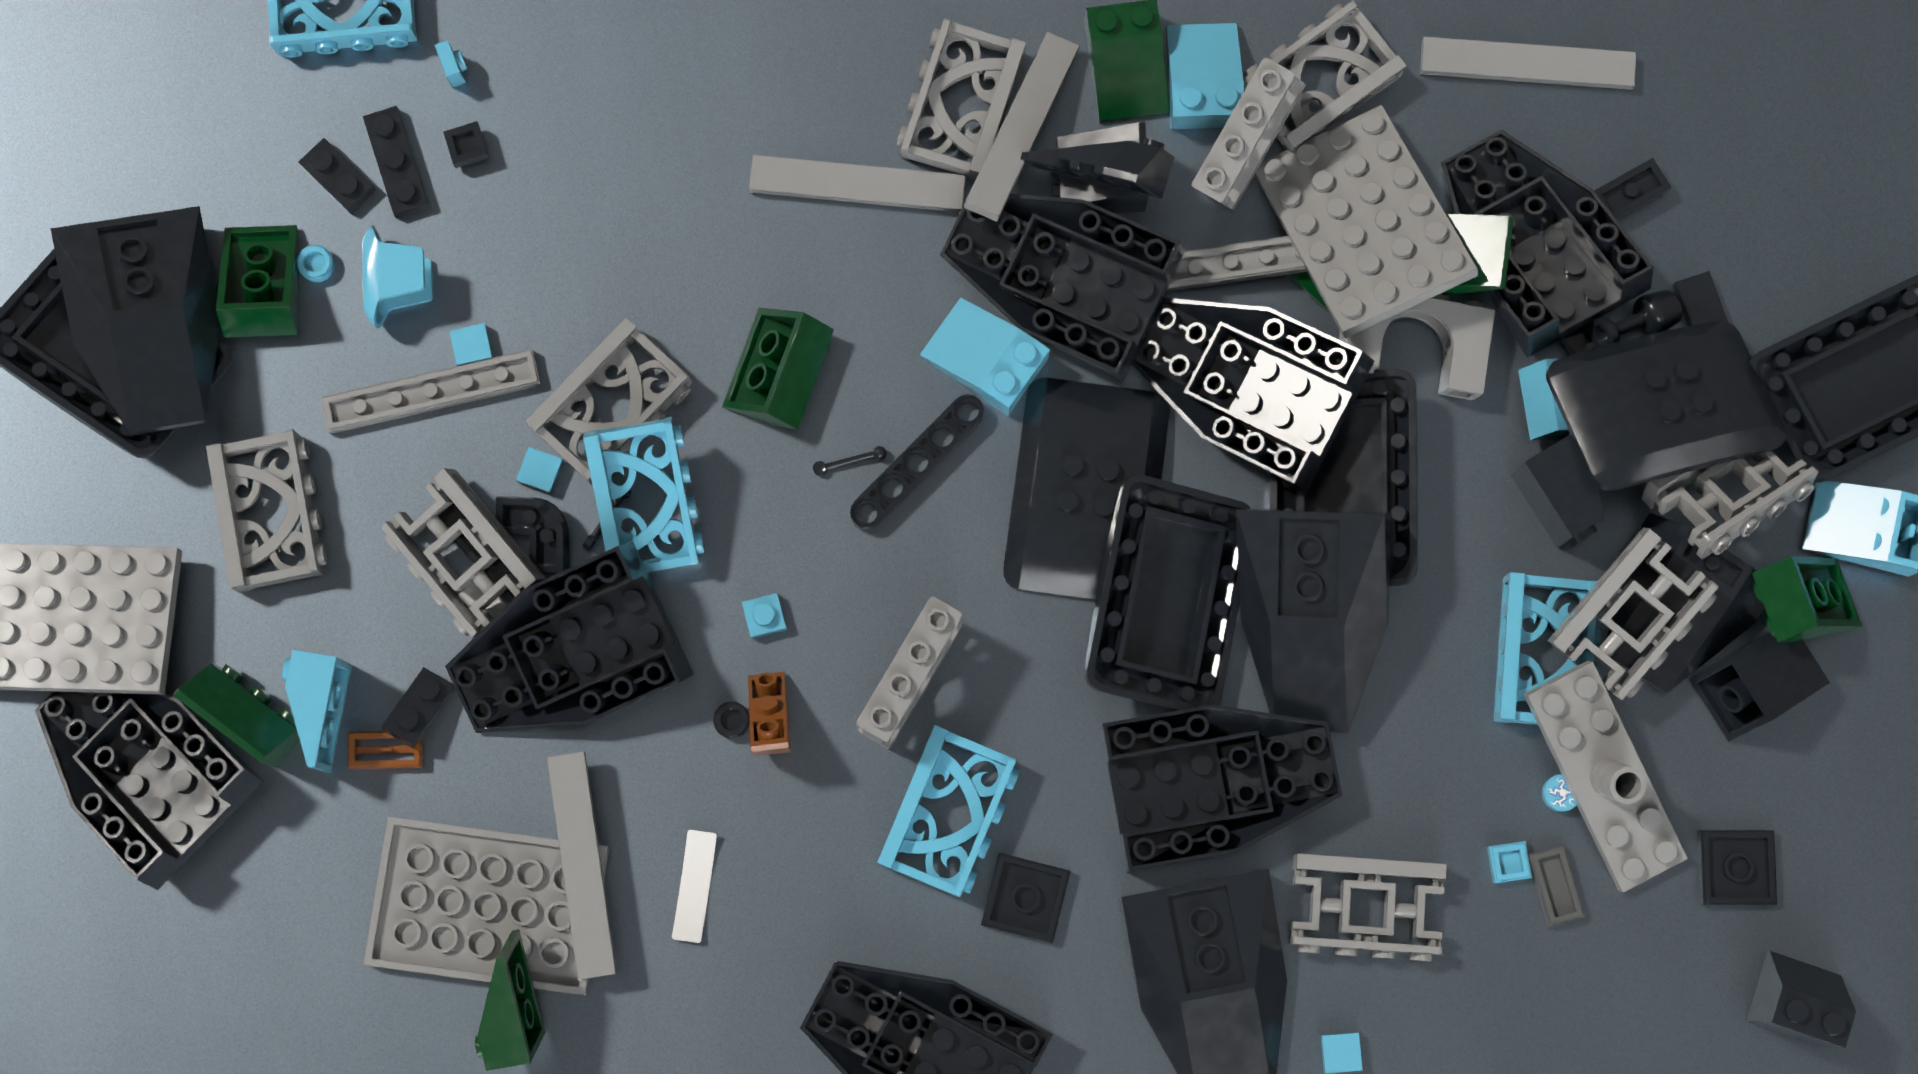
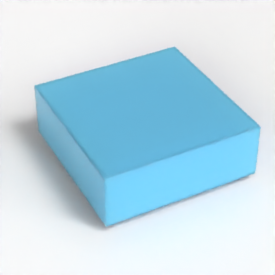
M485 323L449 331L457 366L493 358Z
M528 447L516 481L552 494L564 460Z
M1526 841L1487 847L1493 884L1532 878Z
M1358 1032L1320 1035L1323 1071L1325 1074L1363 1071Z

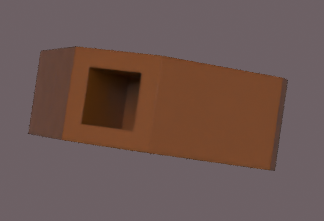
M766 672L748 676L751 752L754 756L792 752L785 672Z

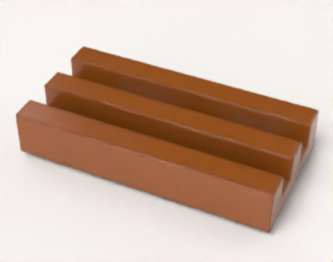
M384 731L348 732L347 769L424 768V761L422 760V753H424L422 740L424 735L414 749L409 746L356 747V740L396 738ZM414 753V760L356 761V755Z

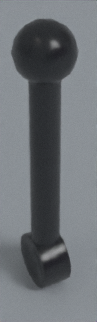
M877 446L871 452L825 464L822 461H817L813 465V471L817 476H824L831 469L873 458L882 460L886 457L887 451L884 447Z
M631 488L626 494L614 500L615 507H619L623 499L630 497ZM600 522L582 545L588 551L594 546L597 537L602 531Z

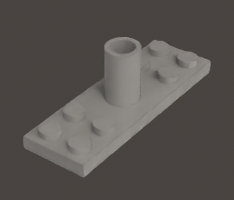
M1588 660L1524 693L1523 695L1618 891L1624 893L1688 859L1594 663Z

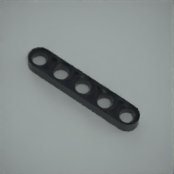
M965 394L955 399L853 502L850 515L855 527L864 531L877 528L981 423L984 416L983 403L978 397ZM970 402L976 405L978 408L977 417L972 421L962 420L957 413L961 404ZM942 427L949 429L953 434L952 442L944 447L936 445L932 440L934 431ZM914 453L923 454L928 460L927 467L921 472L910 470L907 466V459L910 455ZM891 478L899 480L903 487L900 495L893 498L885 496L881 490L884 481ZM863 504H871L877 510V517L871 523H862L856 517L857 509Z

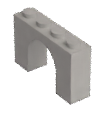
M1438 294L1345 339L1340 332L1339 340L1362 350L1375 361L1369 373H1373L1374 370L1379 369L1383 337L1389 323L1398 318L1408 317L1421 320L1434 329L1443 347V362L1438 394L1473 401L1484 393L1495 310L1484 308V304L1478 301H1463L1462 304L1451 302L1448 296Z

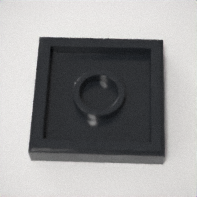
M1774 830L1697 831L1700 905H1777Z
M999 853L981 925L1053 943L1071 871Z

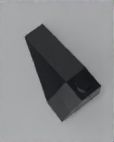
M1144 138L1143 143L1128 140L1022 152L1020 159L1037 169L1162 199L1175 157L1164 150L1165 144Z

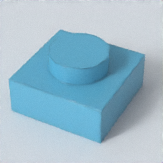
M448 40L436 44L435 48L452 88L465 84L462 71L468 68L461 50L454 51Z
M777 593L742 602L751 639L787 630Z

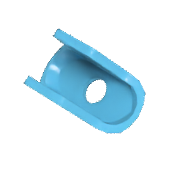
M372 225L365 233L362 241L363 305L367 319L375 328L379 329L391 310L429 302L433 299L432 261L424 257V251L421 247L382 242L376 228Z

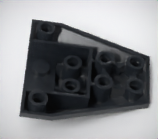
M1649 513L1633 539L1643 528L1651 529L1664 543L1672 547L1660 561L1661 564L1684 583L1689 580L1695 571H1701L1710 581L1719 586L1714 592L1717 596L1714 603L1705 612L1698 611L1689 621L1693 624L1690 631L1680 641L1674 639L1665 650L1668 652V655L1662 664L1655 670L1650 667L1641 678L1659 691L1667 694L1756 623L1765 607L1758 600L1754 592L1755 580L1752 575L1756 571L1754 567L1727 550L1719 555L1712 553L1706 558L1701 559L1697 555L1699 547L1696 544L1692 546L1688 542L1693 528ZM1654 549L1649 552L1621 585V589L1632 579L1648 590L1658 579L1660 574L1645 563L1655 551ZM1671 585L1659 600L1675 613L1665 626L1670 623L1700 587H1697L1690 596H1686L1675 586ZM1633 592L1611 620L1637 640L1660 613ZM1610 629L1608 631L1607 637L1612 633ZM1623 642L1610 658L1622 667L1630 670L1651 644L1649 643L1641 653H1638L1627 643Z

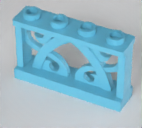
M268 0L270 45L277 54L283 57H299L302 55V52L316 51L320 54H333L342 48L366 51L372 49L374 45L385 44L389 47L399 48L407 46L408 42L418 41L414 0H367L358 12L343 24L327 17L314 6L324 0H295L296 2L283 8L281 0ZM383 2L392 3L401 10V18L397 24L380 25V19L383 16H390L392 18L389 10L381 6ZM302 9L304 13L294 19L293 27L298 24H305V32L298 34L286 33L284 30L285 20L293 12ZM318 26H319L321 29H323L324 31H319V32H317V31H318Z
M672 417L604 430L586 431L583 440L605 551L633 540L637 550L647 544L650 551L656 557L642 560L647 573L699 564L698 554L705 552L701 531L694 533L692 519L698 518L694 496L687 497L685 483L691 482L688 462L680 461L678 451L679 447H684L681 425L674 426ZM655 435L664 441L666 450L663 456L656 457L652 453L653 444L647 448L643 459L637 456L638 445L646 436ZM633 437L630 453L603 449L602 442ZM670 462L672 463L675 482L661 470ZM623 466L628 467L629 474L626 482L622 485L615 484L612 481L611 475L614 472H620L623 475ZM636 471L649 477L667 494L660 511L648 526L643 517L636 511L627 507H615L613 499L623 496L632 487ZM678 501L683 522L677 519H670ZM626 518H631L638 524L641 532L636 535L634 526L631 531H623L621 522ZM674 530L680 532L684 544L676 553L669 554L663 552L654 541V538L659 534L663 542L673 544L669 540L668 534Z
M1510 572L1503 577L1494 722L1538 725L1532 713L1516 711V703L1526 701L1523 694L1588 660L1593 662L1594 655L1585 649L1575 662L1568 658L1554 674L1544 680L1543 671L1539 664L1530 656L1520 653V645L1530 643L1539 638L1548 624L1556 631L1569 616L1568 606L1571 603L1563 605L1558 613L1553 610L1554 603L1561 594L1572 593L1581 601L1597 581L1533 576ZM1524 587L1553 590L1546 604L1524 595ZM1537 616L1541 618L1534 632L1529 633L1523 629L1522 622L1524 619H1530L1535 624ZM1595 616L1581 632L1580 638L1584 636L1599 647L1601 630L1600 627H1595ZM1579 637L1571 644L1572 646L1579 640ZM1594 663V665H1595V667H1596V669H1597V671H1598V664H1597V663ZM1524 666L1530 667L1535 675L1537 684L1532 686L1531 675L1528 680H1522L1519 677V670Z
M934 725L877 863L958 898L961 897L963 891L970 894L978 875L977 872L972 871L977 857L985 858L992 838L986 836L991 822L999 824L1006 804L1000 802L1005 788L1013 790L1020 773L1019 769L1014 768L1017 759ZM947 742L975 755L961 767L942 748L944 743ZM983 761L992 763L998 772L996 782L990 787H985L982 784L981 778L987 772L977 773L971 780L967 772L972 766ZM938 774L944 777L945 782L950 774L954 778L947 787L941 790L936 789L932 784L933 777ZM959 785L969 806L971 823L953 834L936 839L937 829L935 820L927 809L919 805L921 798L938 799L952 793ZM993 796L984 818L979 797ZM924 820L928 823L929 840L922 841L924 832L917 834L913 831V825L916 821ZM978 834L968 857L966 851L959 845ZM942 851L941 861L945 867H947L949 857L955 856L959 858L961 863L959 872L951 878L940 877L933 867L934 853ZM899 852L926 854L925 866L927 873L896 861Z

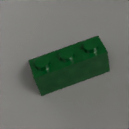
M758 308L722 407L773 426L798 429L812 388L817 381V375L823 358L829 348V342L834 329L805 312Z
M214 664L208 665L173 694V696L260 763L279 768L300 741L293 714L285 708H282L280 712L269 705L272 700L269 695L256 686L249 690L240 683L243 676L227 664L223 668Z

